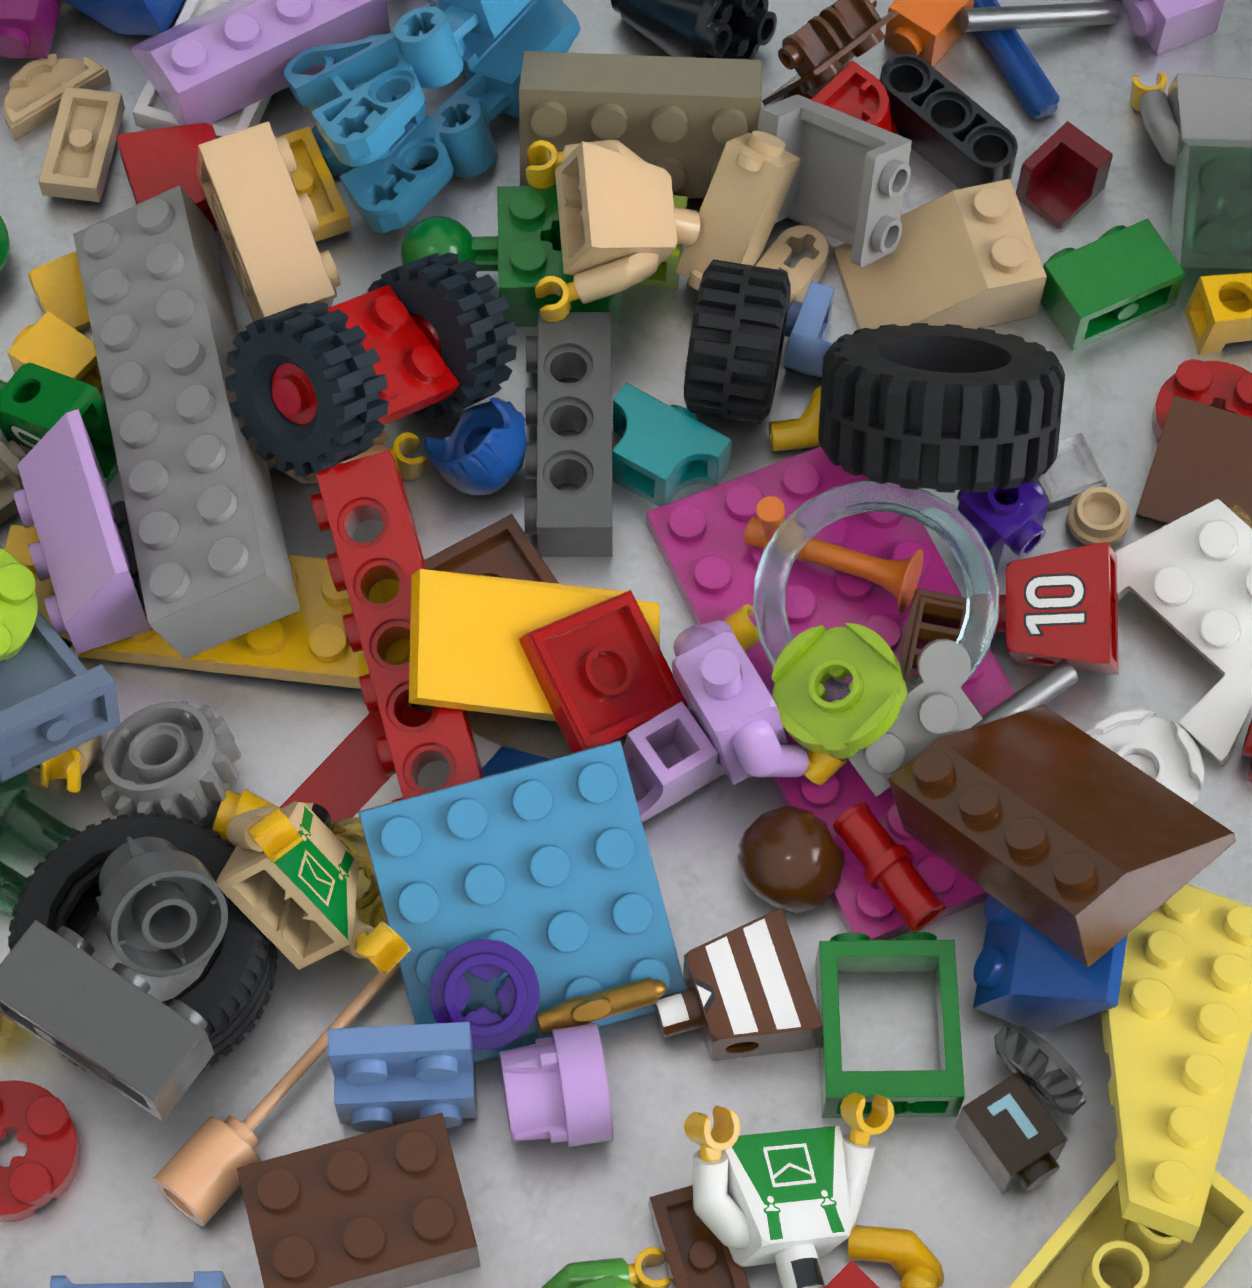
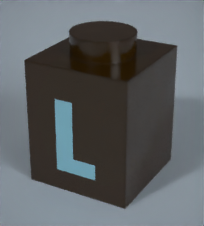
M1019 1071L963 1106L955 1125L958 1133L1002 1195L1020 1183L1026 1191H1029L1054 1175L1060 1168L1056 1160L1059 1158L1068 1140Z

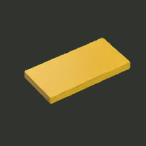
M419 569L411 577L409 703L556 721L519 639L529 632L613 598V596ZM636 600L660 647V603Z

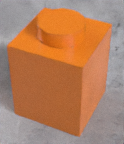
M895 0L889 6L888 13L896 10L898 15L886 24L884 43L891 47L897 55H916L932 67H935L966 33L962 32L958 27V13L962 8H973L974 0Z

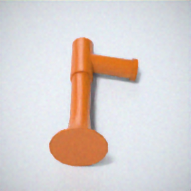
M767 496L758 502L756 507L758 518L752 517L749 520L744 534L745 544L801 562L809 561L871 581L893 594L898 602V611L900 613L907 609L917 588L922 571V549L916 550L913 556L906 559L888 560L870 556L813 538L811 534L788 528L785 519L786 510L784 503L776 496Z

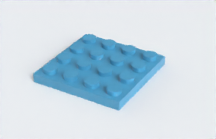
M614 741L358 811L388 925L411 948L399 962V967L415 1024L437 1023L430 1006L431 977L448 951L472 939L503 941L516 948L528 959L535 970L539 982L540 999L536 1013L548 1010L565 1000L579 995H590L647 977H651L652 980L659 979L665 982L667 990L663 996L686 990L621 741ZM466 971L463 975L469 981L467 985L473 994L466 1002L467 1006L460 1013L463 1015L468 1009L474 1010L477 1006L483 1004L490 1011L494 1009L500 1017L504 1015L505 1012L499 1006L500 1001L495 992L502 985L500 981L508 973L504 972L499 978L494 977L490 981L484 982L478 976L474 977L469 971ZM654 1004L594 1021L591 1024L597 1023L598 1027L651 1013L655 1011ZM534 1017L528 1029L515 1041L496 1049H473L475 1063L500 1056L499 1051L536 1044L535 1039L552 1037V1032L541 1035L536 1018Z

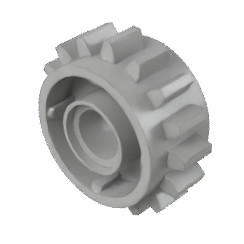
M187 701L163 702L135 712L113 731L105 745L104 751L98 755V759L104 769L95 774V780L102 790L100 795L113 816L127 814L128 817H132L134 813L143 812L144 815H148L150 812L160 813L161 817H164L166 814L176 815L177 819L185 817L192 820L193 824L212 813L220 805L221 801H224L227 797L225 794L226 789L229 790L231 782L237 780L239 776L233 763L241 759V753L234 742L235 738L222 716L215 718L209 706L203 705L197 709L189 705Z

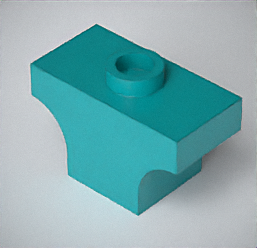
M627 382L613 399V432L622 438L612 451L613 482L658 507L669 504L674 496L687 486L706 484L714 487L721 483L730 468L732 439L700 423L696 416L686 408L679 405L669 406Z

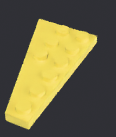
M1186 884L1128 934L1118 1006L1102 1011L1100 1014L1104 1051L1109 1053L1111 1068L1108 1089L1110 1105L1115 1106L1118 1133L1114 1146L1122 1218L1192 1244L1200 1228L1252 1031V907Z

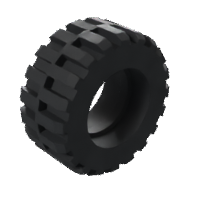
M911 323L908 326L889 324L880 325L877 329H858L852 335L844 334L840 336L836 342H833L823 357L818 430L819 444L828 459L835 466L841 465L845 472L854 476H867L869 481L880 484L892 483L900 485V488L936 489V492L954 493L955 490H970L972 493L989 492L990 488L999 487L1004 490L1015 488L1021 482L1031 483L1039 479L1057 459L1065 372L1057 356L1052 351H1047L1045 346L1037 342H1026L1023 337L1017 335L995 333V330L963 328L962 325L952 324L935 326L928 325V323Z

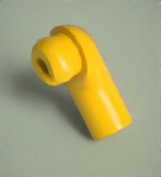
M821 386L812 393V400L800 418L769 422V440L772 452L820 447L818 430Z
M855 1225L851 1230L850 1237L848 1238L850 1260L889 1263L901 1278V1288H940L943 1285L944 1273L942 1264L915 1232L908 1229Z

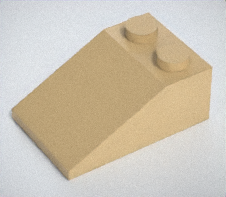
M1011 179L953 190L901 215L900 221L903 229L900 241L896 246V252L864 267L851 262L852 245L843 243L833 248V257L857 329H877L880 325L889 324L908 326L911 323H928V325L935 326L952 324L962 325L963 328L977 329L1035 317L1038 315L1047 278Z

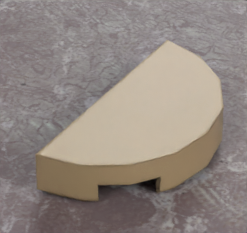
M49 54L48 59L37 58L27 62L11 76L9 81L10 89L4 99L3 115L14 140L16 141L57 115L64 87L99 90L111 82L108 70L94 59L86 56L83 57L82 61L75 58L57 59L56 54Z

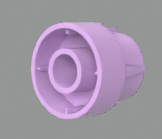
M597 1023L553 1029L552 1037L535 1039L536 1044L499 1051L511 1141L551 1139V1143L567 1141L568 1147L613 1141L609 1088Z

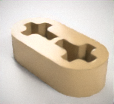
M797 225L781 233L755 266L787 271L791 284L790 309L793 301L800 303L804 301L811 281L819 283L827 270L829 243L825 235L818 229ZM805 250L812 253V258L804 256L793 269L790 268L792 253L800 255Z

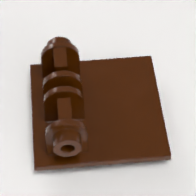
M837 0L831 6L823 9L819 16H814L807 24L783 39L782 48L778 51V57L786 68L790 70L795 69L798 74L762 100L763 104L766 106L783 95L786 98L796 94L802 96L812 88H818L835 77L845 68L843 65L854 56L856 58L861 56L886 38L880 28L898 15L897 11L893 10L881 18L875 10L877 6L876 0Z

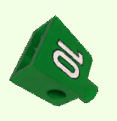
M31 362L22 365L8 382L0 378V429L7 442L13 440L27 455L65 413L79 409L102 469L106 485L108 486L119 470L106 404L98 388Z

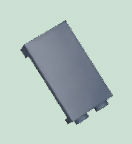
M39 610L32 632L24 647L16 656L6 662L5 659L0 662V780L2 782L121 726L116 686L113 677L102 664L87 670Z

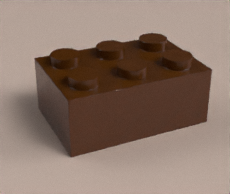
M443 1113L237 1168L264 1288H406L481 1267L478 1247Z

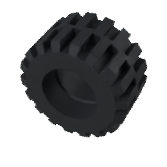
M714 259L711 261L701 279L689 340L684 379V400L687 410L697 414L762 424L769 415L776 389L790 302L791 284L787 271Z

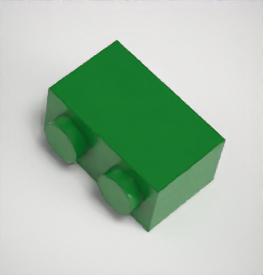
M1147 218L1129 227L1124 225L1113 227L1092 243L1078 249L1065 248L1052 255L1043 265L1047 278L1040 303L1071 350H1075L1175 306L1185 272Z

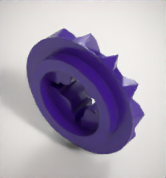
M472 939L448 951L431 977L430 1006L436 1022H470L473 1049H496L515 1041L531 1025L538 1009L540 989L534 968L520 951L500 940ZM466 971H469L474 977L478 976L484 982H488L494 977L499 978L504 972L508 973L500 981L502 985L495 992L500 1001L499 1006L505 1012L504 1015L500 1017L494 1009L490 1011L483 1004L477 1006L474 1010L468 1009L463 1015L460 1013L467 1006L466 1002L473 994L467 985L469 981L463 975Z

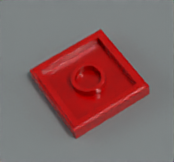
M631 590L529 632L519 639L572 753L619 740L627 736V733L681 701L686 708L688 707Z

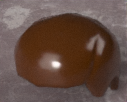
M785 805L761 814L745 830L739 844L740 853L737 856L745 883L756 896L777 909L797 914L823 904L838 887L844 865L843 850L833 840L827 828V823L819 817H815L812 811L791 805Z

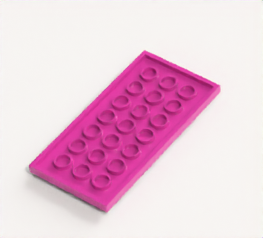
M821 446L646 512V525L695 625L716 620L723 621L746 604L754 607L755 612L749 616L750 621L758 630H767L768 636L746 650L745 653L772 697L775 683L771 677L778 656L796 636L816 626L824 625L826 629L834 627L847 628L845 623L865 626L876 632L886 641L900 663L912 600L907 609L900 613L898 611V602L893 594L878 584L809 561L801 562L745 544L744 534L747 524L752 517L758 518L756 507L758 502L764 497L776 496L783 501L788 528L811 534L813 538L888 560L906 559L913 556L916 550L922 549L923 565L916 589L963 597L905 489L900 488V485L880 484L869 481L867 476H854L845 472L841 465L835 466L828 459ZM972 631L968 651L971 659V671L961 689L979 714L983 716L1015 693L983 633H973ZM917 642L916 648L923 649L927 643ZM912 668L911 674L919 675L917 668ZM847 676L840 682L832 677L824 683V687L828 692V696L824 701L832 702L836 699H844L850 693L848 686L853 678ZM784 729L788 744H798ZM849 760L822 785L813 783L804 774L800 777H771L784 805L812 811L815 817H819L827 823V828L833 840L843 850L844 865L838 887L830 895V898L847 933L866 934L870 937V940H891L911 932L907 922L880 888L873 889L863 877L866 869L843 838L834 831L833 824L838 817L847 809L861 802H866L869 805L873 815L897 845L904 844L914 855L912 865L937 898L941 899L945 904L946 909L935 921L986 901L989 893L903 829L891 787L876 797Z

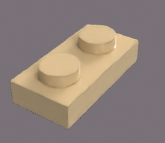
M64 87L38 181L43 196L93 202L101 201L117 140L116 136L118 135L125 110L122 93Z

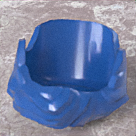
M498 397L489 398L490 401L474 405L466 409L461 414L459 422L449 437H445L443 440L427 437L424 440L425 451L437 472L448 484L466 495H487L501 490L507 481L511 480L523 466L527 448L526 420L523 414L517 411L510 401L505 402Z

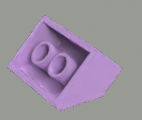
M79 409L67 412L17 464L24 489L13 492L24 527L28 528L34 525L36 527L39 541L28 544L40 581L51 578L55 595L44 598L53 629L58 634L68 632L77 654L150 631L151 627L148 625L145 609L135 587L136 580L132 579L130 574L132 571L120 536L121 531L118 529L116 522L113 521L115 515L112 509L113 504L81 414Z

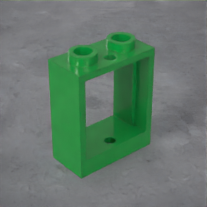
M851 932L837 934L831 937L830 941H819L815 961L817 1010L823 1025L819 1042L822 1118H842L841 1103L847 1095L854 1092L865 1096L863 1118H867L870 1115L872 1100L877 1094L891 1101L894 1107V1118L958 1117L965 1098L955 939L937 940V936L932 933L910 932L900 935L897 940H870V937L866 934ZM935 972L941 1070L842 1071L838 973Z

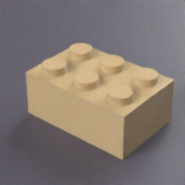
M269 121L198 145L197 176L253 322L307 302L308 305L317 302L328 304L329 308L332 306L334 298L337 297L335 287L341 285L340 277L330 252L327 250L319 253L315 243L313 230L319 228L311 200L307 193L297 196L292 172L297 171L290 145L285 136L275 139Z

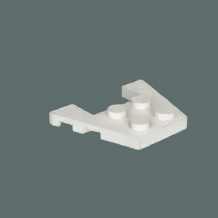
M1216 499L1115 551V554L1117 556L1118 602L1128 592L1135 594L1224 676L1178 722L1180 726L1187 730L1196 743L1223 766L1229 760L1235 748V742L1247 718L1252 713V528L1224 503Z

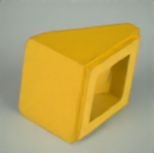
M76 251L29 271L28 277L34 295L44 314L49 310L77 331L91 326Z

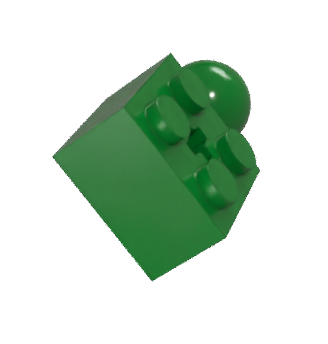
M556 185L545 189L533 188L532 186H497L498 236L472 237L464 225L444 216L425 218L412 226L407 232L400 252L402 265L435 253H439V256L449 252L459 254V263L470 259L478 264L477 272L498 271L499 297L505 296L510 307L503 310L502 314L505 322L514 321L515 327L538 326V312H540V309L546 305L558 303L562 297L556 294L536 298L535 287L542 278L556 276L566 283L574 281V275L563 273ZM621 292L583 304L580 299L571 301L569 312H611V325H620Z

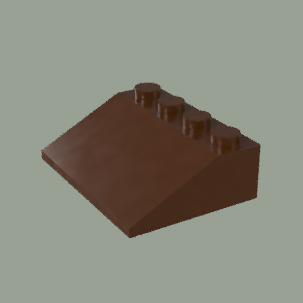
M1045 705L939 738L888 778L903 829L1087 968L1236 842L1234 832Z

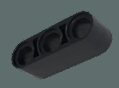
M901 54L885 62L882 66L880 82L885 86L889 97L891 122L896 126L900 136L912 140L911 148L959 189L1012 178L1018 144L1016 137L1009 129L922 58L916 55Z

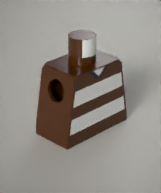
M783 909L763 915L687 952L684 955L683 976L687 989L658 998V1003L654 1004L657 1022L664 1038L700 1028L710 1059L717 1061L818 1048L823 1027Z

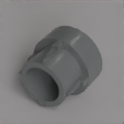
M130 836L126 837L127 842L109 855L101 869L99 876L101 895L95 898L99 905V912H97L98 920L118 958L135 972L152 977H167L189 971L201 964L214 952L225 934L228 922V908L224 895L206 866L196 857L180 851L173 843L158 837H140L132 839Z

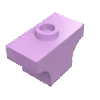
M682 701L627 733L626 742L622 747L642 823L726 773L717 759L718 751Z

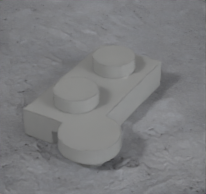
M946 638L936 639L927 643L920 651L917 659V671L921 681L907 687L906 701L901 706L899 715L891 728L879 740L864 749H860L854 756L848 758L876 797L891 787L888 778L935 740L970 729L983 719L960 688L969 677L971 659L967 650L958 642Z

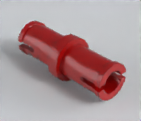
M866 802L852 806L838 817L833 824L834 831L843 838L866 869L863 876L871 888H880L907 922L911 932H918L926 928L941 916L946 906L941 899L937 898L912 865L914 855L906 845H897L873 815Z

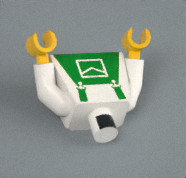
M856 1092L847 1095L843 1099L840 1109L844 1122L851 1127L850 1134L843 1136L840 1126L739 1136L740 1121L734 1111L720 1106L713 1108L714 1125L711 1132L708 1115L693 1112L686 1118L684 1122L686 1136L691 1142L700 1145V1150L693 1154V1208L696 1215L721 1243L728 1246L734 1262L742 1267L776 1263L782 1288L825 1287L818 1258L827 1255L849 1238L851 1230L855 1226L876 1147L875 1143L870 1140V1136L886 1131L894 1118V1107L888 1098L877 1094L872 1100L870 1115L863 1120L862 1113L865 1107V1096Z

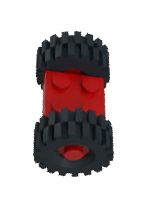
M448 252L439 256V253H435L381 274L382 279L374 281L368 288V293L328 308V304L317 302L308 305L307 302L245 326L247 330L238 333L233 340V344L238 349L228 352L226 365L235 369V373L225 377L226 390L235 391L237 401L229 404L234 416L242 414L247 424L241 428L243 436L247 441L254 438L258 440L260 444L256 453L263 460L266 461L276 456V469L284 473L294 469L295 476H307L311 473H319L367 451L374 445L372 440L381 436L386 424L411 413L419 415L426 412L427 418H439L443 415L448 416L495 395L502 389L499 384L507 381L513 371L505 364L515 360L517 352L516 346L507 344V338L516 334L514 321L505 322L502 314L503 310L510 308L505 296L495 299L491 292L497 283L489 274L478 278L476 273L479 265L470 259L459 263V254Z

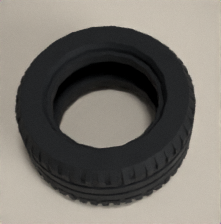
M143 812L134 813L132 817H128L127 814L117 815L116 819L111 820L109 817L101 820L102 824L95 826L93 823L85 826L86 830L82 832L76 831L70 835L71 839L69 841L63 840L57 844V849L50 850L45 856V862H39L33 869L35 873L28 876L25 882L26 888L20 891L17 897L19 902L13 908L12 914L14 919L10 922L9 931L11 935L8 936L10 951L35 920L55 933L61 926H65L82 937L93 918L97 916V912H99V905L95 898L101 895L99 876L103 864L115 849L127 842L126 837L130 836L132 839L158 837L173 843L180 851L200 860L206 866L215 882H217V878L235 849L231 842L221 839L220 834L214 830H208L207 826L200 823L193 824L192 820L185 817L177 819L176 815L166 814L164 817H161L160 813L150 812L148 815H144ZM224 893L228 908V922L221 942L214 950L200 977L176 997L162 1002L169 1006L173 999L179 1000L204 1018L207 1022L204 1030L214 1051V1055L206 1064L211 1066L219 1061V1056L222 1054L226 1056L232 1052V1047L235 1044L240 1045L245 1039L244 1034L246 1032L250 1033L256 1026L255 1021L261 1018L264 1012L263 1006L267 1005L271 997L269 991L273 990L274 975H276L278 966L276 959H278L276 946ZM68 1059V1060H69L71 1063H73L76 1067L79 1066V1065H77L76 1063H74L73 1061H71L70 1059Z

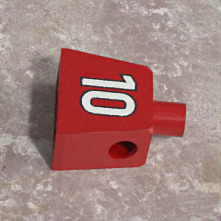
M1109 542L1095 543L1012 561L1006 565V594L971 597V599L978 603L973 633H1006L1007 652L1016 662L1054 667L1061 661H1067L1073 666L1075 671L1119 675L1117 556Z

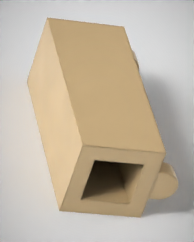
M752 131V133L749 132L727 141L698 213L700 216L698 238L693 245L685 246L675 271L688 278L687 283L692 288L699 290L703 273L713 259L755 266L760 260L801 161V158L784 150L786 144L778 137L763 131Z

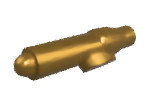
M647 977L590 995H579L565 1000L548 1010L536 1013L537 1026L540 1034L543 1035L552 1032L553 1029L591 1024L594 1021L658 1003V998L665 994L667 986L662 980H652L651 977Z

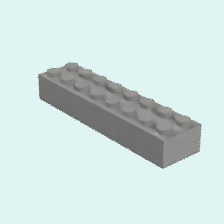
M181 185L80 230L74 233L73 236L148 625L184 659H187L301 609L267 460H263L256 453L260 444L256 438L249 441L245 439L241 428L247 424L242 414L234 416L229 405L237 401L235 391L226 390L225 377L235 373V369L226 365L228 352L238 349L233 344V340L238 333L214 228Z

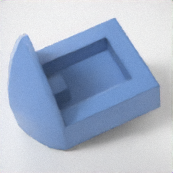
M811 281L803 303L792 302L788 311L785 336L790 337L783 364L785 369L808 376L822 377L823 357L832 345L830 342L823 340L831 319L833 287Z

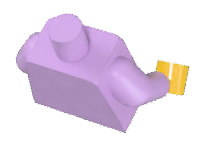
M746 604L723 621L716 620L692 626L682 631L675 639L673 645L676 658L672 661L673 678L688 705L687 708L718 751L717 759L733 785L750 776L758 778L800 777L803 774L813 783L822 785L848 761L847 759H835L827 753L813 752L798 744H788L775 701L745 653L746 650L768 636L767 630H758L750 621L749 616L755 612L753 606Z

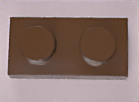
M693 1185L649 1197L648 1205L661 1249L665 1253V1262L669 1276L672 1279L673 1288H750L744 1267L734 1262L728 1246L723 1245L696 1215L693 1208Z

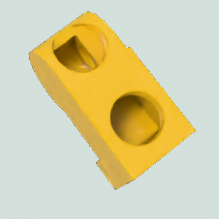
M1252 272L1200 276L1184 308L1198 355L1220 352L1226 343L1252 341Z

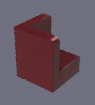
M1067 121L1022 164L1016 190L1017 198L1052 226L1062 229L1105 188L1113 154Z

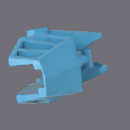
M429 0L430 6L413 9L399 18L392 33L383 35L373 34L364 39L347 43L315 46L299 53L290 60L284 69L287 83L302 107L307 106L312 110L311 113L316 123L312 128V132L325 162L333 175L345 173L339 176L350 201L370 229L375 232L386 233L404 228L440 192L453 174L459 177L477 176L494 165L498 157V150L488 123L501 112L519 119V87L524 51L567 53L581 30L577 16L562 0ZM312 66H325L322 71L315 75L301 74ZM461 73L466 83L440 105L432 116H427L425 111L427 106L424 102L425 95L422 88L433 89L445 86L455 80ZM432 164L423 170H412L417 165Z

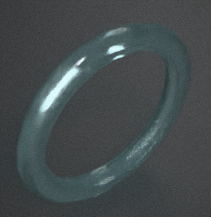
M863 480L833 487L804 502L780 524L763 551L754 579L753 614L759 640L773 667L782 650L794 639L789 627L785 600L786 584L793 562L804 545L823 527L844 516L866 511L893 512L914 518L934 530L951 548L962 568L967 589L966 615L956 642L967 650L971 659V671L968 679L974 674L990 648L999 619V583L992 556L979 532L955 506L926 489L912 490L900 488V485L893 482L880 484ZM832 677L824 683V687L828 692V696L824 701L832 702L836 699H844L850 693L849 684L842 681L839 682ZM918 677L906 683V686L917 684L921 681V678Z

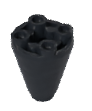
M611 0L613 10L620 13L621 18L670 57L753 60L760 45L764 46L770 42L777 26L776 14L768 11V0Z

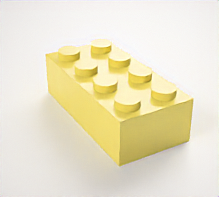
M1115 1160L1009 1288H1203L1252 1227V1200L1217 1171H1214L1200 1228L1191 1244L1122 1218Z

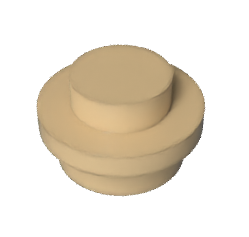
M1093 487L1081 492L1072 500L1067 513V524L1073 536L1085 545L1109 542L1110 546L1122 540L1127 533L1130 524V512L1124 499L1116 491L1107 487Z

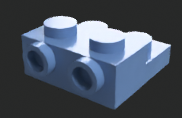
M470 1022L328 1029V1058L334 1075V1105L340 1125L351 1124L353 1130L372 1132L393 1126V1122L412 1121L443 1113L447 1129L461 1125L463 1118H477L476 1068Z

